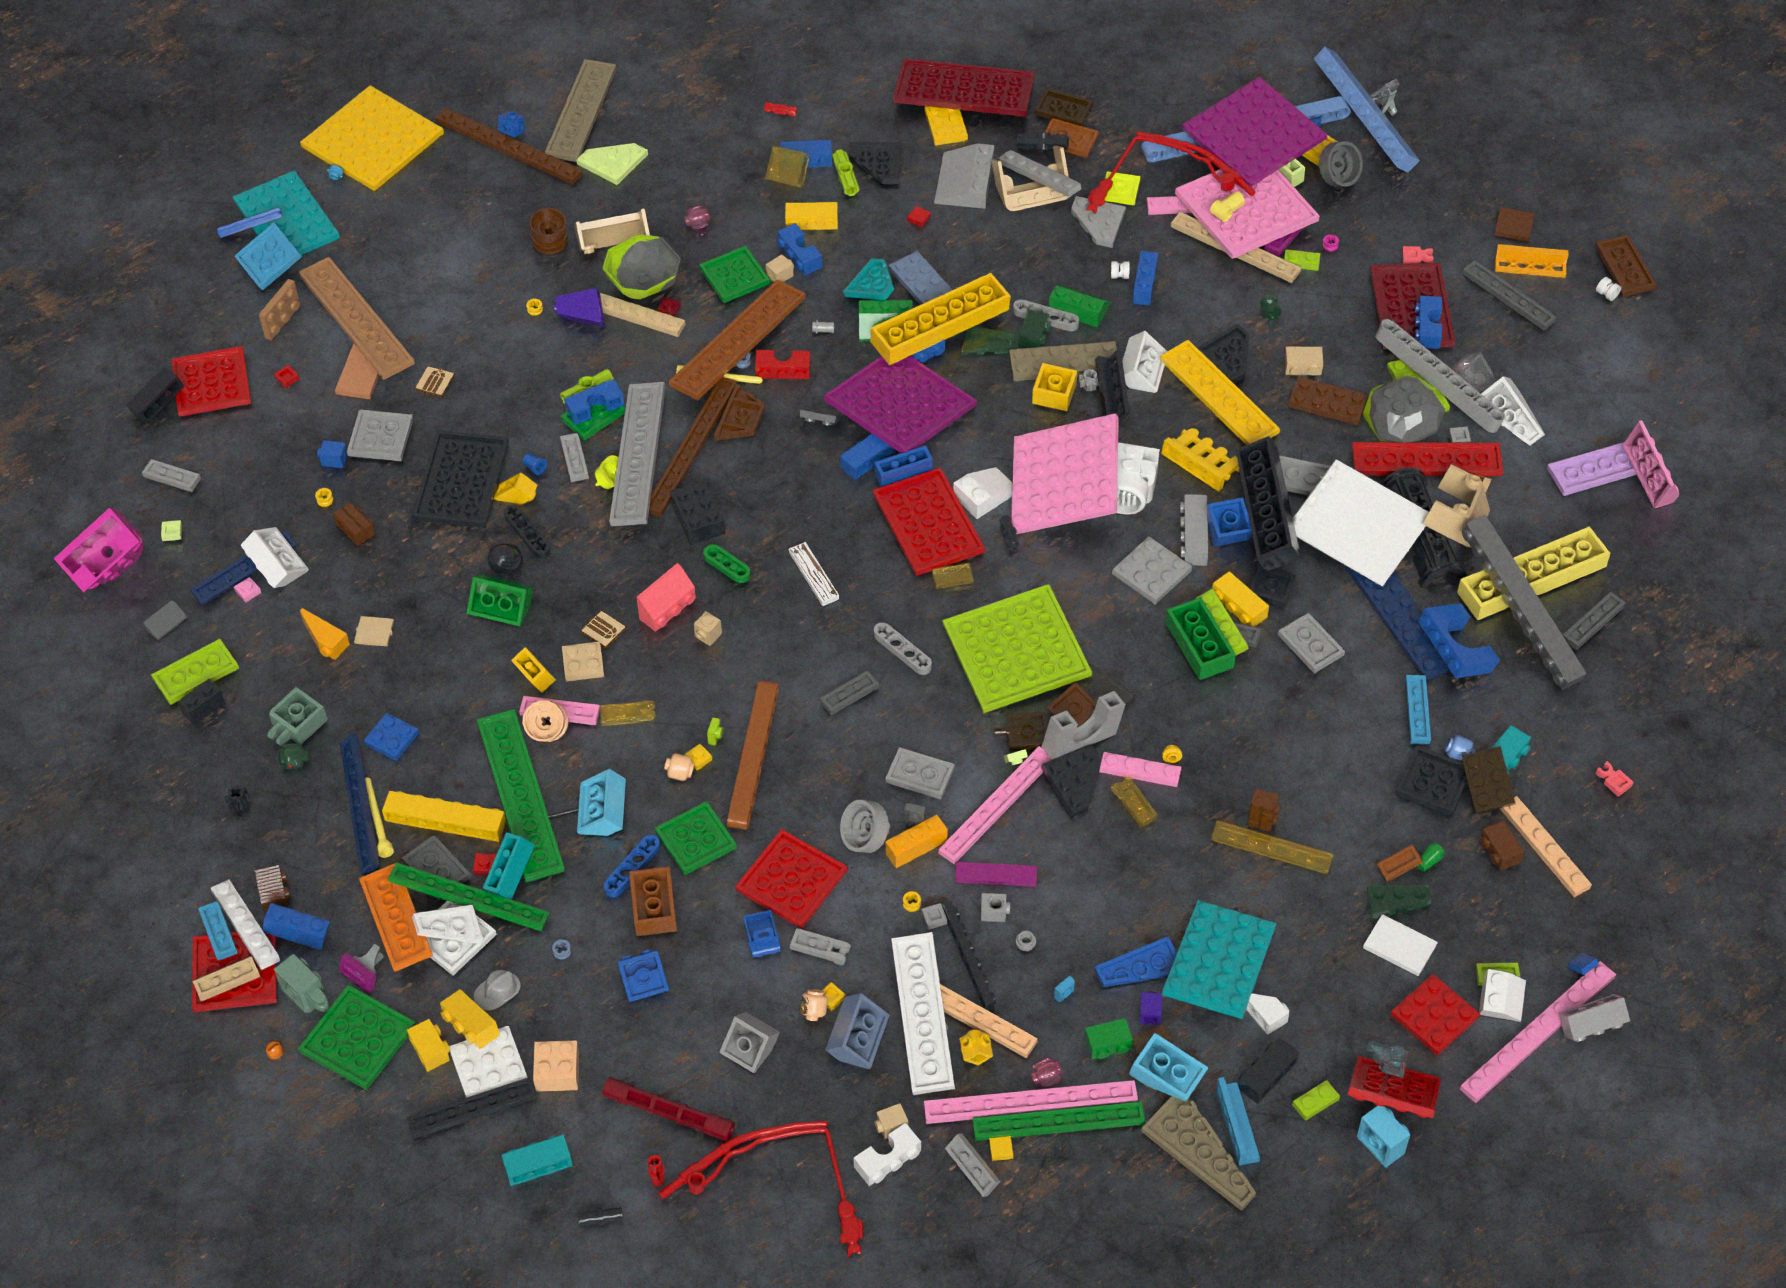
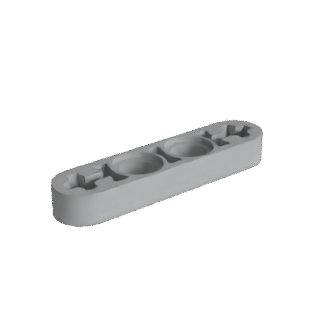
M1017 300L1013 304V313L1017 317L1067 331H1075L1079 327V317L1073 313L1026 300ZM1040 311L1042 314L1035 315L1033 312ZM1051 316H1058L1059 319H1057V320H1052L1050 317H1051Z
M882 622L875 625L874 638L916 673L920 675L930 673L932 661L926 654L887 623ZM894 640H898L901 642V644L898 646H893L891 642ZM907 651L914 652V656L907 657L904 655V653Z

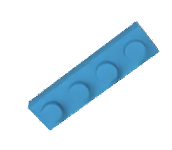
M1406 675L1410 744H1430L1431 732L1426 675Z

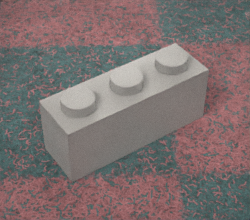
M1616 994L1559 1013L1564 1036L1574 1042L1583 1041L1586 1039V1036L1591 1034H1603L1604 1030L1609 1028H1620L1623 1026V1023L1630 1021L1624 997Z

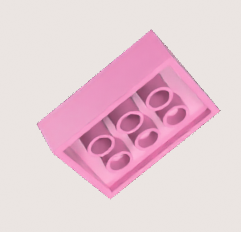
M1641 420L1622 446L1653 508L1656 509L1674 503L1679 496V490L1671 479L1670 471L1663 463L1662 455L1655 447L1654 439L1650 437Z

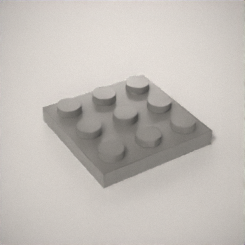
M359 410L347 449L348 456L402 461L413 423V415Z
M1148 536L1112 569V574L1156 605L1192 571V566Z

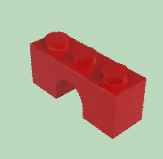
M756 350V376L763 379H810V351H792V356L789 360L778 361L775 358L774 350Z

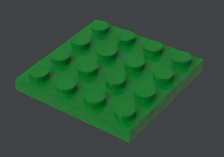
M347 985L299 1046L298 1051L359 1087L368 1090L408 1038L407 1029L415 1026L416 1022Z

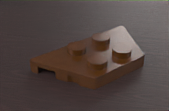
M736 384L714 434V440L719 441L755 435L765 411V403L756 399L750 392H744L741 386Z

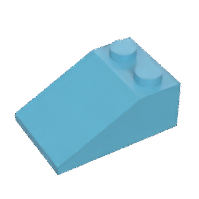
M1154 1033L1132 1065L1129 1075L1148 1087L1187 1101L1208 1070V1067Z

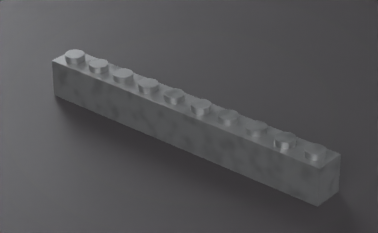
M1484 514L1467 522L1461 530L1464 540L1470 544L1474 556L1478 557L1482 563L1483 570L1489 574L1493 586L1501 593L1502 599L1511 609L1514 619L1520 623L1524 635L1530 639L1533 649L1536 653H1539L1545 668L1549 669L1553 675L1554 682L1561 690L1580 682L1586 676V671L1487 516Z

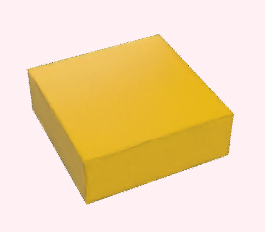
M832 982L822 990L824 995L828 997L827 1008L831 1011L846 997V994Z
M1011 1136L989 1138L992 1161L1013 1159Z

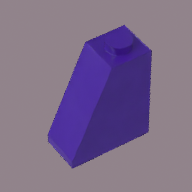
M596 288L555 297L554 310L561 318L600 327L605 326L601 296Z

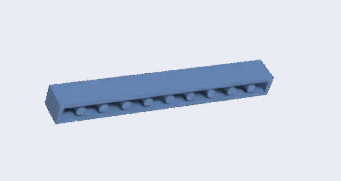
M1324 47L1314 57V60L1396 167L1408 173L1420 160L1335 51Z

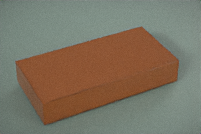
M1410 845L1377 863V866L1386 881L1389 882L1423 862L1414 846Z

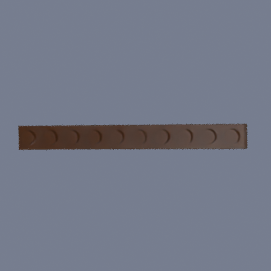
M446 107L436 117L437 123L572 185L583 175L582 169L547 155L545 152Z
M722 377L715 385L653 491L649 514L659 517L663 516L671 502L670 491L679 488L725 409L737 381Z

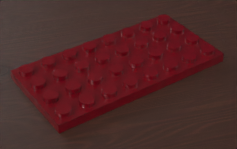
M903 58L893 96V103L1026 117L1035 72Z

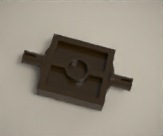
M1046 712L1007 714L1006 728H994L995 737L1007 736L1010 751L1037 749L1038 746L1042 748L1049 724L1046 719Z

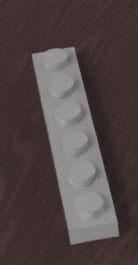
M1012 150L998 158L1003 166L1067 197L1081 190V183Z

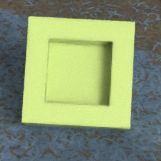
M181 520L162 522V541L181 540Z
M1025 749L1004 755L1003 757L1005 763L1011 762L1012 765L1023 763L1022 758L1028 756Z

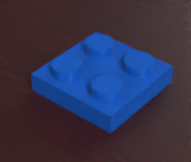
M386 713L363 741L366 746L397 761L417 737L419 730Z

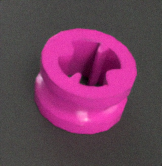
M1326 235L1324 237V249L1335 251L1338 248L1339 238L1336 235Z

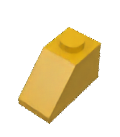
M519 473L498 485L494 499L522 505L527 501L533 500L536 495L537 484L524 474Z

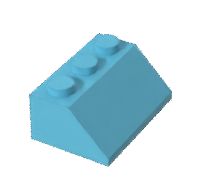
M608 769L581 782L577 833L609 836L623 829L626 783L624 777Z

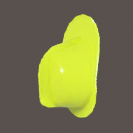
M614 455L608 456L596 469V486L601 485L604 489H611L615 486L619 457Z

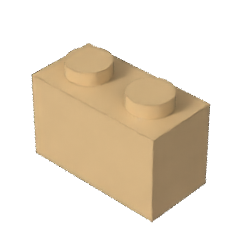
M1286 347L1284 357L1286 375H1322V347Z

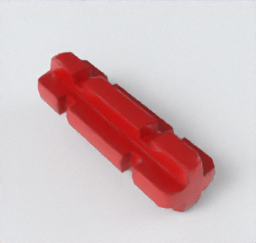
M766 102L764 111L769 113L773 111V113L781 115L789 114V116L795 117L797 107H788V105L777 103L773 105L771 102Z

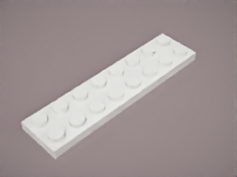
M930 932L891 938L913 1095L955 1089L933 934Z

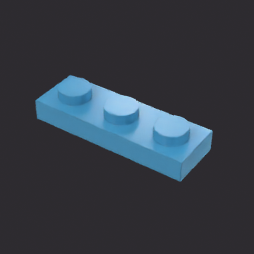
M218 901L198 908L217 960L219 961L237 954Z

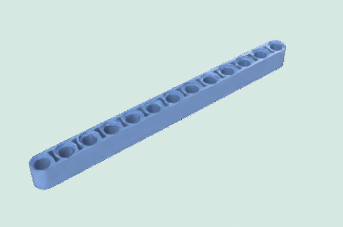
M1342 96L1295 106L1309 119L1320 117L1321 124L1344 119L1351 113L1350 107ZM1185 131L1165 136L1202 147ZM1147 141L1141 145V149L1148 162H1156L1188 154L1178 149Z

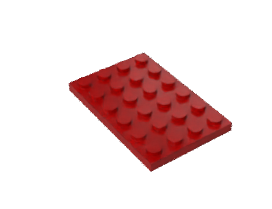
M941 467L873 490V496L916 576L985 553L983 543Z

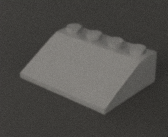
M974 144L944 152L934 204L985 209L992 174L991 160L994 159V145Z

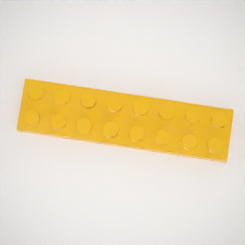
M1189 340L1160 355V361L1246 445L1267 436L1272 438L1280 433V428Z

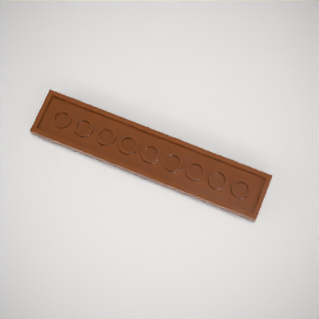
M776 280L669 380V386L699 400L806 299V293L780 280Z

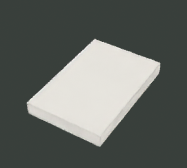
M1382 914L1366 940L1363 949L1419 976L1438 942Z

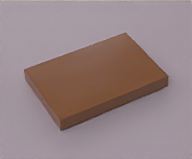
M1054 118L1051 119L1044 132L1051 135H1068L1069 147L1064 152L1088 158L1099 137V131Z

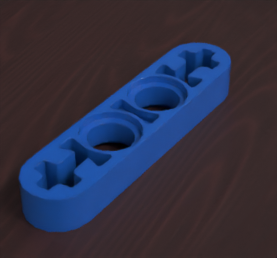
M645 836L606 879L604 890L607 896L612 898L618 897L630 885V875L624 877L620 874L623 870H643L660 850V841L657 836ZM638 855L644 857V860L639 863L634 862L633 859ZM615 885H617V889H610V886L614 887Z

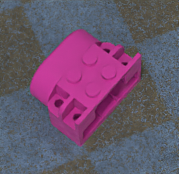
M109 508L62 550L54 560L85 593L88 589H94L101 583L106 584L109 580L114 581L122 572L132 566L142 555L144 547L143 538L140 532L118 509ZM110 548L113 549V555L111 557L108 554Z

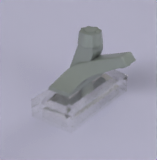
M1397 79L1383 85L1370 95L1374 102L1382 104L1381 111L1385 113L1387 110L1391 116L1397 113L1394 103L1396 90L1399 86Z

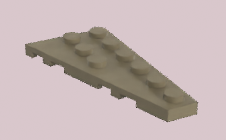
M1171 1096L1142 1127V1133L1241 1211L1255 1197V1190L1244 1174L1239 1171L1231 1155L1226 1152L1222 1142L1190 1098L1187 1101H1183Z

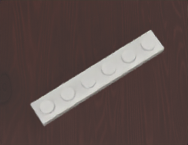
M228 879L211 887L213 896L260 969L263 970L280 962L279 955L231 881Z

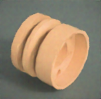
M540 700L534 702L526 709L523 715L525 732L537 741L552 742L558 740L565 734L569 724L566 710L560 704L553 701ZM544 718H550L551 725H544L546 723Z

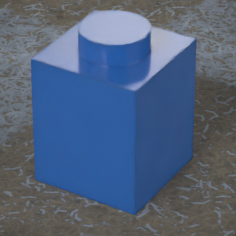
M323 440L322 446L319 447L317 453L322 466L343 468L348 455L345 443Z

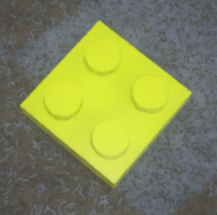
M1107 171L1105 179H1108L1112 172ZM1115 173L1111 179L1113 186L1108 192L1105 201L1135 206L1141 176Z

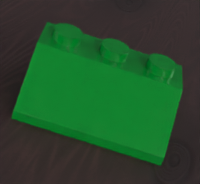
M1056 285L1049 297V307L1073 313L1079 317V322L1097 328L1111 304L1109 300L1064 285Z
M859 300V341H870L871 327L911 310L912 300Z
M482 574L474 576L466 614L521 626L531 605L534 587Z

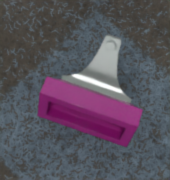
M374 944L363 957H352L346 953L341 956L339 971L368 994L375 988L376 971L374 966L384 958L383 954L379 952L380 946Z

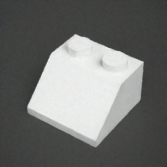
M1488 969L1483 976L1479 1008L1480 1015L1521 1022L1526 980L1508 972Z

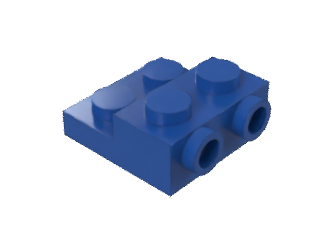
M652 949L640 952L641 956L633 958L632 955L620 958L621 961L617 963L629 1003L669 991L658 951L653 952Z

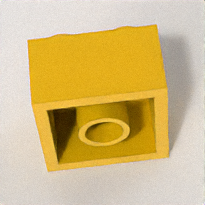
M1042 363L1033 388L1032 404L1067 411L1077 385V371Z

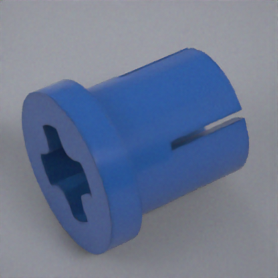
M532 453L526 454L523 458V465L531 469L535 475L542 474L547 467L546 459L537 457Z

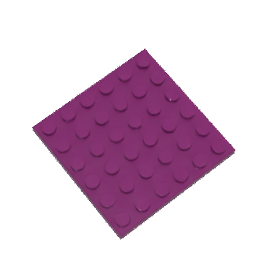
M1258 77L1182 124V130L1204 149L1215 154L1230 168L1235 169L1251 187L1327 139V133L1261 77Z
M881 356L824 395L825 402L900 453H906L918 448L977 404L976 399L911 356L891 365Z

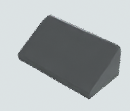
M171 600L146 619L143 624L149 634L155 639L160 640L183 622L187 616Z

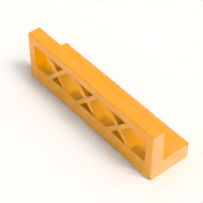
M1498 244L1495 254V272L1566 278L1568 250ZM1499 262H1506L1509 265L1499 266ZM1520 263L1526 265L1527 267L1520 268L1517 265ZM1541 265L1544 269H1537L1534 266ZM1553 267H1562V271H1555Z

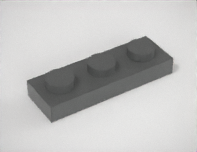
M867 670L821 697L820 703L830 715H833L879 688V683Z

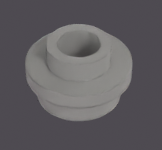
M1022 931L1016 937V945L1023 951L1032 950L1036 945V937L1029 931Z

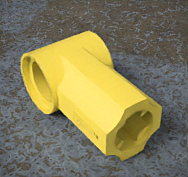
M1234 192L1222 201L1216 200L1210 208V213L1221 221L1226 222L1234 211L1245 204V199L1240 192Z

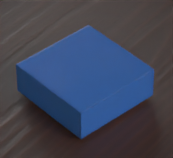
M1582 953L1568 963L1571 970L1582 975L1599 965L1597 958Z

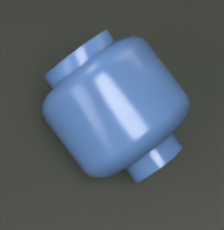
M1455 735L1453 738L1450 737L1444 749L1447 757L1462 763L1461 756L1475 753L1476 751L1473 749V741L1460 735Z

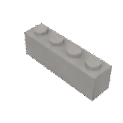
M1185 494L1184 502H1180V513H1183V517H1180V528H1184L1180 535V542L1184 543V546H1181V557L1189 565L1207 566V495Z

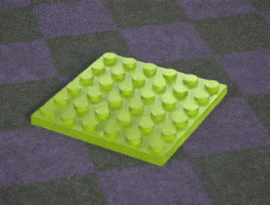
M1049 584L942 620L943 626L983 713L1092 676V671Z

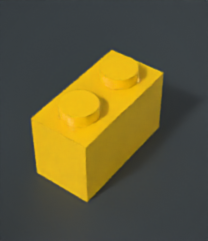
M526 647L511 660L541 693L556 680Z
M430 1019L407 1029L409 1040L427 1072L450 1061L448 1053L451 1050L446 1040L441 1041L439 1036H442L437 1024L433 1025Z

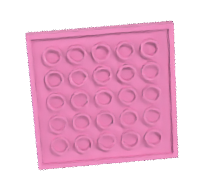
M1221 169L1215 171L1219 177L1224 174ZM1279 170L1253 185L1252 188L1255 190L1253 196H1250L1235 183L1233 190H1222L1221 184L1213 177L1212 173L1175 189V194L1231 259L1318 222L1320 218L1318 213ZM1240 192L1245 199V204L1234 211L1228 221L1223 222L1210 213V208L1216 200L1222 201L1232 193Z
M1116 413L1014 436L1011 521L1013 527L1017 530L1016 534L1117 513L1118 416Z

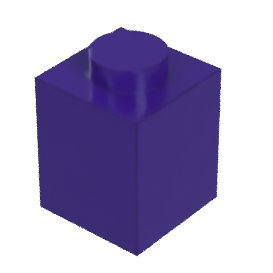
M1153 991L1141 992L1139 1024L1160 1026L1162 994Z

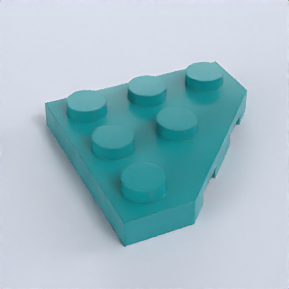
M871 258L843 290L845 297L886 300L894 291V286L885 260Z

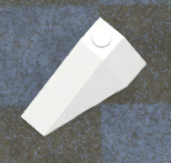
M1502 377L1481 393L1505 414V419L1501 425L1531 446L1545 435L1511 378Z

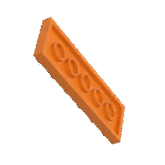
M396 863L359 878L394 972L433 956L426 936L417 935L412 919L413 914L417 912L407 887L388 882L389 875Z

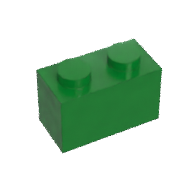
M1125 1018L1085 1028L1084 1038L1091 1059H1104L1112 1054H1124L1132 1050L1133 1038Z

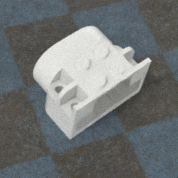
M1118 443L1117 513H1138L1152 500L1157 479L1160 449Z

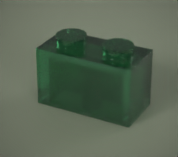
M1028 310L1019 333V347L1035 348L1045 344L1046 332H1049L1051 328L1048 313Z

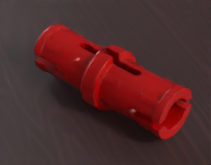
M652 1155L648 1159V1175L651 1178L652 1184L658 1187L665 1182V1167L660 1156Z

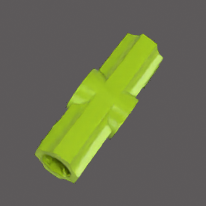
M842 149L836 150L832 154V159L838 173V181L842 184L845 194L854 196L859 192V186L853 172V165L850 163L846 151Z
M608 369L592 377L584 376L580 378L577 385L561 392L560 397L565 404V398L614 378Z

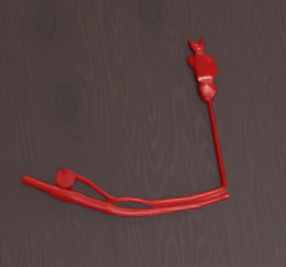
M1137 132V136L1133 138L1109 178L1101 180L1099 186L1090 191L1088 202H1091V204L1087 206L1086 210H1092L1096 214L1097 207L1105 204V198L1113 186L1111 179L1135 142L1141 140L1187 152L1197 160L1204 161L1224 191L1233 190L1234 183L1244 189L1250 196L1255 194V190L1243 180V177L1235 169L1230 168L1215 154L1202 147L1163 135ZM1190 150L1195 151V152H1198V153L1204 155L1205 157L1198 156V155L1194 154L1193 152H1191ZM1211 163L1224 172L1221 177L1216 174Z
M824 1120L793 1122L786 1125L760 1128L731 1138L725 1143L720 1144L696 1163L693 1162L678 1174V1178L658 1193L660 1198L664 1200L681 1185L688 1183V1189L692 1194H700L704 1191L705 1186L718 1175L727 1160L735 1154L743 1153L759 1143L800 1134L825 1133L842 1199L838 1203L837 1209L841 1218L842 1233L840 1241L841 1243L849 1244L847 1248L848 1257L853 1252L861 1254V1247L857 1242L859 1238L863 1239V1221L854 1215L855 1206L846 1201L831 1134L825 1128L828 1122ZM758 1138L747 1146L729 1151L732 1147L742 1142ZM725 1154L715 1171L705 1179L701 1172Z

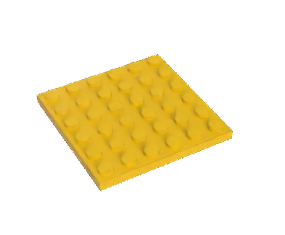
M370 85L304 138L300 144L302 148L330 165L339 166L343 169V173L371 190L376 191L443 135L444 130L442 127Z

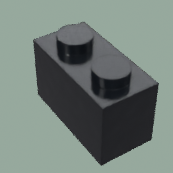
M208 679L180 699L178 704L182 714L193 725H196L225 704L221 690Z

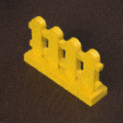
M1191 428L1188 431L1184 429L1181 432V436L1177 439L1168 437L1164 440L1161 451L1162 455L1218 492L1223 489L1225 480L1228 481L1230 479V474L1234 471H1240L1236 456L1231 459L1228 458V451L1224 447L1214 449L1212 447L1213 440L1210 438L1199 439V431L1197 429ZM1192 442L1195 443L1196 445H1194L1191 449L1187 447ZM1205 452L1210 453L1206 458L1202 457ZM1220 461L1224 462L1221 467L1216 466Z

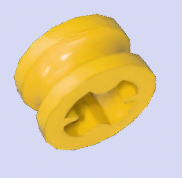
M530 299L526 304L530 315H539L543 311L542 302L539 299Z
M322 488L316 492L315 497L319 506L326 507L332 504L333 496L330 489Z
M910 891L903 896L904 909L908 912H915L920 909L921 897L917 892ZM913 899L915 900V903L912 902L911 904H908V900H909V901H912Z

